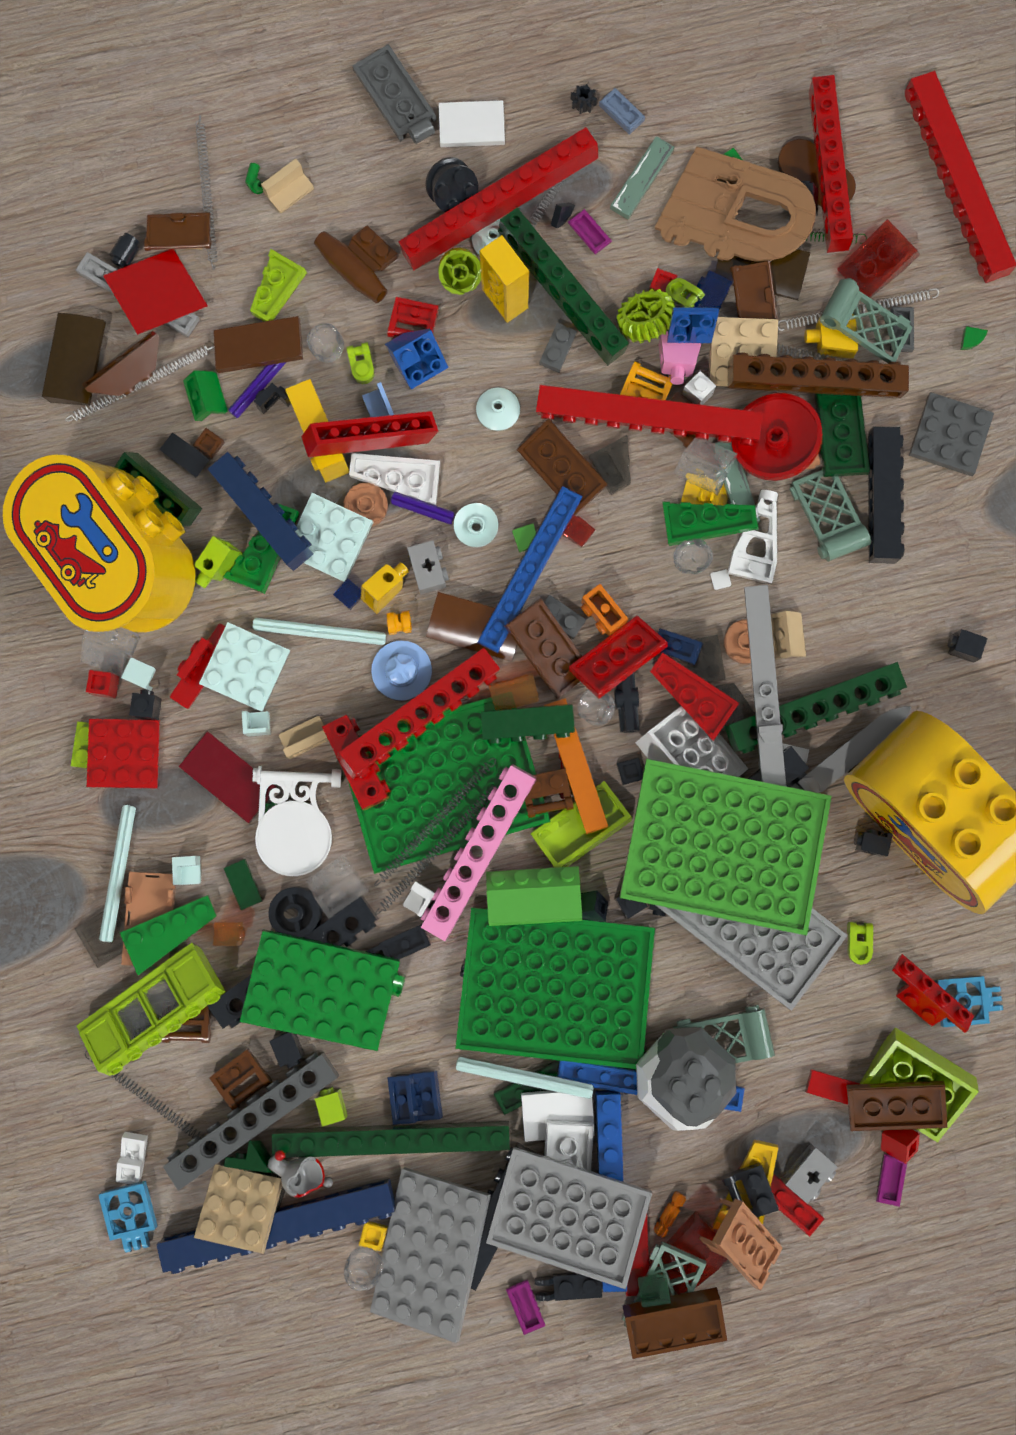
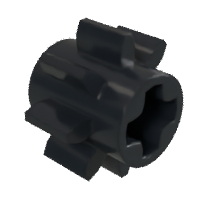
M588 84L583 86L577 85L576 93L571 92L572 109L576 108L579 114L587 111L591 113V105H597V98H595L596 90H591Z

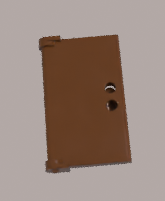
M210 212L147 215L146 238H144L145 251L187 248L211 249Z
M770 261L730 267L738 318L778 319Z

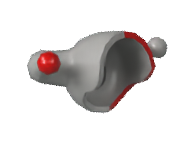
M278 1150L268 1161V1168L281 1177L282 1186L290 1196L300 1198L320 1187L330 1188L333 1185L330 1177L324 1179L323 1166L314 1157H303L286 1161L283 1160L285 1153L282 1150Z

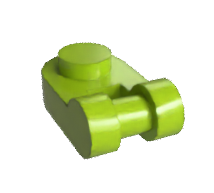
M682 278L672 280L666 287L667 294L671 296L674 303L681 307H694V304L698 300L701 301L705 296L701 289Z
M368 342L361 343L362 346L353 347V345L347 346V353L355 381L360 384L370 383L375 376ZM364 354L365 360L356 361L355 356Z
M848 922V957L856 964H866L872 959L873 924L864 923V925H857L856 922ZM857 934H863L864 941H857Z

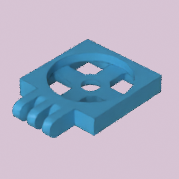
M984 976L935 980L944 990L950 984H956L957 994L953 998L959 1002L961 997H965L967 1004L964 1007L968 1011L972 1006L981 1005L971 1025L989 1024V1012L1003 1010V1005H993L995 1001H1002V996H992V992H1000L1001 987H985ZM969 982L974 985L980 995H969L966 983ZM948 1018L940 1021L941 1027L956 1026Z
M142 1181L102 1191L98 1196L110 1241L121 1238L125 1253L132 1251V1245L135 1251L140 1250L141 1243L143 1248H148L150 1241L147 1232L155 1230L158 1225L147 1182ZM135 1191L142 1196L143 1202L137 1204L130 1202L128 1192ZM118 1195L120 1206L117 1209L110 1210L113 1196ZM125 1207L131 1208V1215L124 1214L123 1210ZM146 1212L147 1219L145 1223L137 1228L136 1214ZM121 1219L125 1221L126 1229L119 1227L113 1220Z

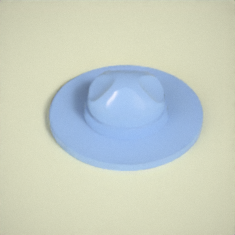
M409 641L391 642L382 647L376 654L371 668L372 679L377 689L386 697L398 701L410 700L422 693L429 685L432 676L431 661L427 653L415 643Z

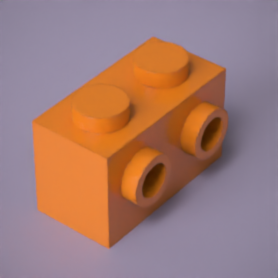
M601 584L582 597L581 609L588 617L592 616L597 622L595 626L602 635L606 633L609 637L627 623V616Z

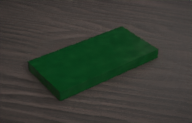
M815 393L816 412L820 418L823 435L820 448L823 476L868 475L870 469L861 396Z

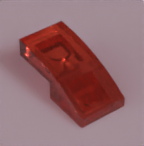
M573 514L562 535L579 547H583L595 529L580 516Z

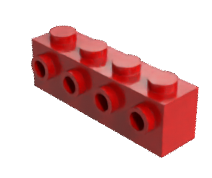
M347 714L322 726L336 756L341 750L359 738L357 731L360 728L355 718L350 719ZM363 749L360 751L362 758L370 759L367 754L369 750ZM377 762L370 767L372 771L366 776L360 778L358 775L354 779H352L340 763L362 810H367L389 799L387 793L390 792V789L385 779L380 780L377 774L380 771Z

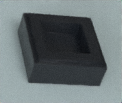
M639 757L616 763L622 785L642 780L643 771Z

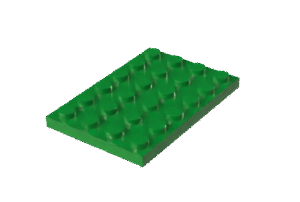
M263 929L240 1022L378 1051L393 992L392 986L395 974L398 972L400 960Z

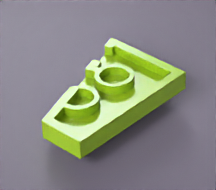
M270 249L267 267H264L261 285L257 288L250 309L252 315L264 322L274 320L307 274L305 268Z

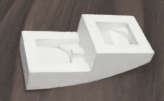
M124 1132L121 1141V1155L117 1162L116 1182L125 1184L141 1182L146 1156L147 1135Z

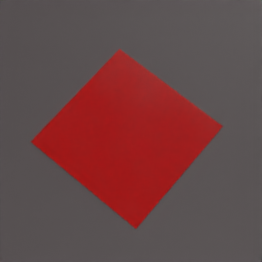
M174 249L103 275L137 335L208 307Z

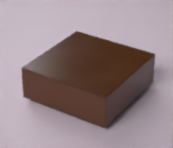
M205 428L193 446L212 460L225 442Z

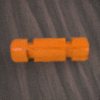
M674 1192L671 1197L672 1202L667 1204L659 1218L660 1222H657L653 1229L660 1237L664 1238L669 1231L668 1227L672 1226L680 1212V1206L683 1207L686 1201V1197L680 1192Z

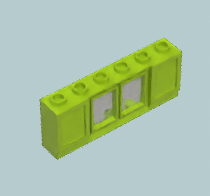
M190 943L76 1027L97 1071L111 1076L119 1073L130 1061L140 1058L148 1048L158 1045L163 1037L177 1031L181 1024L188 1019L198 1016L207 1005L217 1002L226 991L203 950L197 945Z

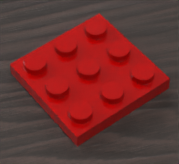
M89 719L86 787L158 789L160 720Z

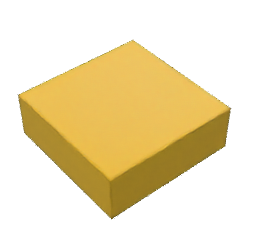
M372 1221L365 1223L359 1246L382 1251L388 1226Z

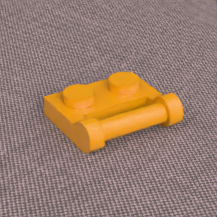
M634 361L620 395L666 400L673 385L671 383V376L666 377L640 366V363ZM640 375L664 385V388L662 389L637 379L635 376Z

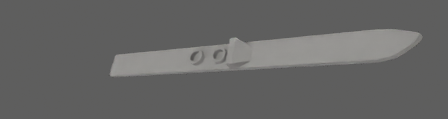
M768 585L744 587L761 782L786 787L781 735L783 728L782 724H780Z
M911 706L895 708L880 715L790 788L816 793L823 792L863 760L908 717Z

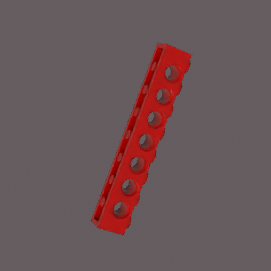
M834 75L812 77L809 100L827 253L849 251L853 240V230Z
M485 648L481 649L341 750L336 758L352 779L358 775L360 778H363L372 771L370 767L378 762L380 765L390 758L389 753L396 748L399 751L409 743L407 739L413 735L416 738L427 730L425 726L431 722L434 725L445 717L443 713L448 709L453 712L463 704L461 702L463 698L468 696L470 699L480 691L478 687L484 683L488 686L497 679L496 674L500 670L499 666ZM469 672L477 673L479 680H473L469 676ZM457 684L460 686L461 693L454 692L451 685ZM440 697L444 705H436L433 698ZM415 711H424L426 714V718H418L416 716ZM397 724H406L408 732H401ZM386 736L390 740V745H382L379 742V737ZM363 749L369 750L372 758H362L360 751Z

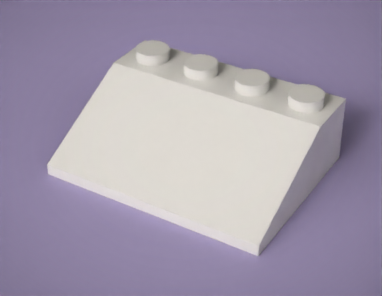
M682 706L635 742L650 760L735 777L741 776L748 770L720 734L713 741Z

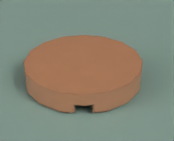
M359 483L353 486L345 496L344 508L374 521L373 527L385 518L388 511V500L380 487L371 483Z
M747 619L733 623L727 629L724 636V649L727 655L733 661L740 664H751Z

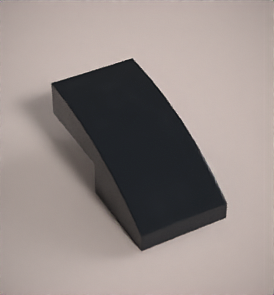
M174 433L169 436L159 449V451L176 464H179L195 478L210 461Z

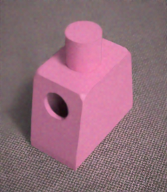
M666 331V335H660L658 345L661 373L671 375V383L680 385L684 382V376H693L701 343H667L668 331Z

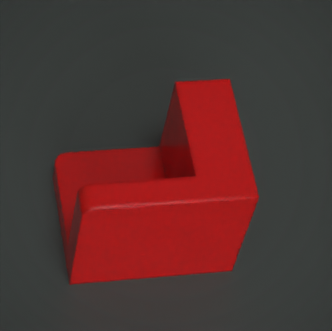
M89 670L86 693L93 696L116 699L119 676L110 672Z
M913 1129L884 1130L882 1132L881 1150L906 1164L918 1152L920 1133Z

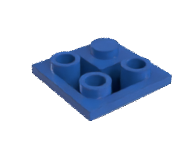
M674 307L667 343H712L719 308Z
M430 329L403 333L385 344L393 362L410 389L417 387L449 368Z

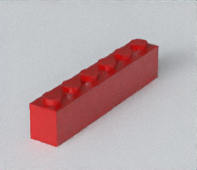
M432 411L310 423L301 438L307 456L317 457L428 444L439 430Z

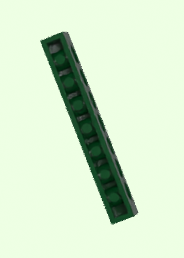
M516 207L501 218L498 233L503 235L524 265L607 366L622 356L629 342L522 212Z
M898 662L780 705V724H782L783 728L781 735L787 738L797 734L796 729L801 727L808 730L818 726L817 721L822 719L829 722L839 718L838 713L846 711V714L859 711V705L866 703L867 707L880 703L879 698L887 695L888 699L901 695L900 690L907 688ZM876 680L882 683L881 691H878L875 687ZM855 688H859L862 692L860 699L856 698L854 694ZM835 695L841 699L839 707L833 702ZM814 703L820 706L819 715H816L812 710ZM793 711H796L800 716L798 723H795L791 718ZM756 715L724 726L734 752L741 750L742 754L755 750L754 745L758 744V737L753 739L749 735V730L751 727L757 729Z

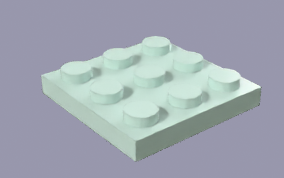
M312 493L297 524L299 529L295 531L299 536L304 535L312 544L309 548L314 554L304 563L346 582L374 521Z
M227 622L199 684L263 712L290 650Z

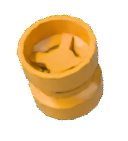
M409 610L402 611L401 614L387 613L389 635H396L398 632L412 633Z

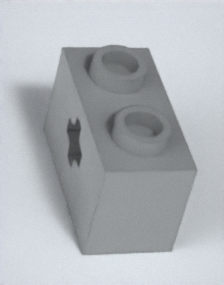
M429 541L408 547L420 594L446 588L445 581L449 580L446 567L441 568L439 560L443 559L440 546L435 547L434 541ZM427 563L431 564L432 571L428 572L426 568Z
M810 1143L781 1180L808 1204L810 1200L814 1201L819 1196L820 1188L823 1184L830 1182L834 1178L837 1166ZM809 1171L815 1175L813 1178L807 1175Z

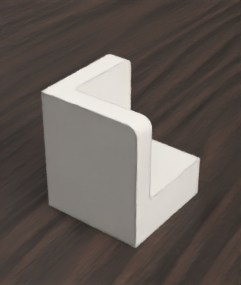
M415 881L403 906L416 913L417 916L422 917L430 905L435 892Z

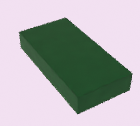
M246 859L223 868L241 911L263 902Z

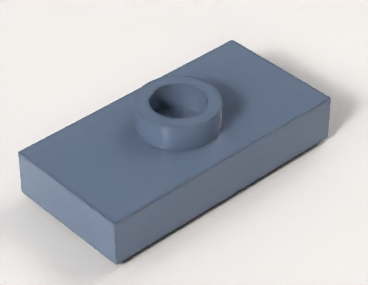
M616 88L599 102V106L629 135L645 121V116Z

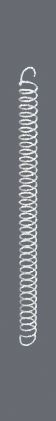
M929 289V290H937V291H938L937 296L939 295V290H938V289ZM929 290L927 291L928 300L930 299ZM925 291L923 292L924 300H926ZM921 292L919 293L920 301H922ZM905 294L904 296L901 295V296L903 297V303H904V305L906 304L905 296H907V302H908V300H909V295H911V301H912V299H913V294H908V295ZM901 296L899 297V304H900V305H902V302H901V299H900ZM896 297V298H895V305L898 306V303H897V300H896L897 297ZM808 315V317H811V323L813 324L812 316ZM804 316V318H807V324L809 325L808 317ZM800 317V319H803V325L805 326L804 318Z
M193 351L194 357L191 355V353H189L191 360H190L189 357L186 355V359H187V362H188L187 364H188V365H189V361H190L191 363H193L192 358L196 361V356H197V354H196L194 351ZM178 359L180 364L179 368H182L181 364L185 367L186 360L184 359L182 363L181 360ZM174 361V362H175V365H176V367H175V366L173 365V363L171 362L172 368L174 367L176 370H178V367H177L178 363H177L176 361ZM167 364V367H168V370H169L168 373L171 374L170 369H169L170 366ZM107 400L105 405H108L107 402L111 404V400L110 402ZM90 405L91 411L87 408V406H85L87 412L89 411L90 413H93V411H92L93 407H92L91 405ZM78 409V412H79L80 417H79V416L76 414V412L74 411L75 416H76V419H77L76 421H78V418L81 419L82 413L79 411V409Z

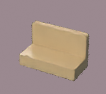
M294 159L261 184L265 196L279 213H283L314 189L313 184L304 175L302 166L297 159Z
M783 611L771 614L775 660L789 657H806L801 613Z
M316 716L279 734V738L284 746L283 751L288 759H292L329 741L322 728L324 724L320 716Z

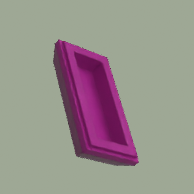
M585 209L568 221V224L595 255L612 242Z
M884 1154L876 1202L900 1207L907 1163L905 1164L890 1155Z
M528 1279L506 1288L523 1335L546 1326Z

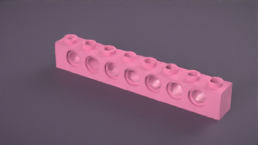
M511 765L510 768L505 767L499 777L502 780L499 788L494 787L488 797L491 801L487 809L484 807L481 809L477 820L480 821L476 829L473 827L470 829L465 838L469 842L465 849L460 848L454 858L457 861L454 869H448L443 878L446 881L442 889L438 887L432 898L435 901L431 909L427 907L421 917V920L424 921L421 928L443 941H446L537 779V777L515 765ZM511 784L516 787L517 794L515 797L506 795L505 787ZM496 805H502L505 808L506 813L504 817L495 815L494 807ZM485 825L493 827L494 835L492 837H487L483 834V827ZM474 845L482 848L483 855L481 857H475L472 854L471 849ZM461 866L470 867L472 871L470 877H464L461 874ZM450 886H457L460 889L459 897H454L450 894ZM439 906L447 907L449 916H441L438 912Z

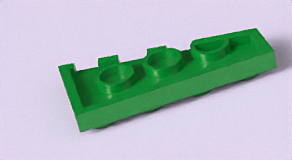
M662 502L669 546L759 529L755 505H713L711 503L701 505L681 502V504Z
M278 504L285 512L282 516L286 521L290 518L296 524L300 513L295 509ZM258 532L255 537L251 538L247 549L242 555L237 557L234 561L235 565L230 571L225 573L223 578L265 594L280 561V557L261 533Z
M209 895L120 932L137 975H140L217 917Z

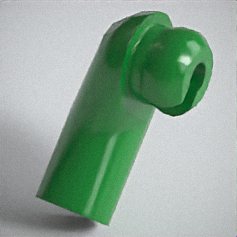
M250 163L245 183L252 193L261 194L263 193L261 186L263 182L258 179L260 166L256 163Z

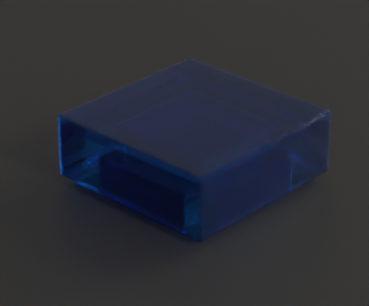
M347 578L333 596L351 610L361 599V589Z

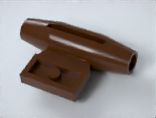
M368 225L351 238L349 246L326 231L321 232L314 241L316 248L327 263L348 284L375 303H379L385 298L387 289L374 272L383 271L397 259L398 254Z

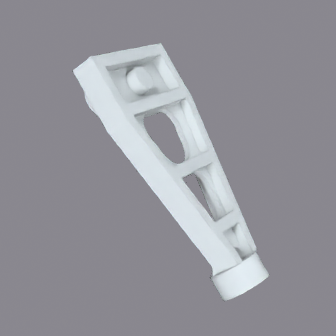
M770 490L760 491L758 503L755 507L757 518L758 516H763L769 519L768 533L755 530L742 532L732 551L727 574L772 584L777 564L776 501L778 493ZM754 537L765 541L766 554L763 558L746 553V547Z

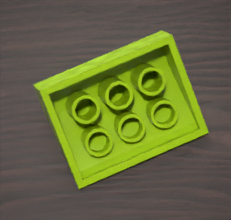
M896 1027L882 1043L860 1084L944 1081L948 1128L917 1129L937 1143L979 1092L977 1077Z

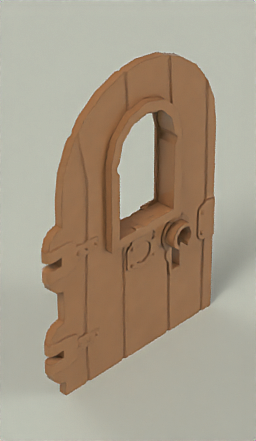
M696 146L655 225V229L661 231L662 239L666 242L671 243L675 237L674 244L678 246H685L690 241L704 245L705 253L708 256L715 257L716 253L719 252L717 259L722 261L730 260L734 256L757 262L772 261L794 252L805 242L812 232L815 223L816 207L811 192L800 180L785 173ZM717 179L724 180L726 183L717 181ZM746 196L772 205H780L791 216L789 223L777 230H766L735 220V217L743 205Z

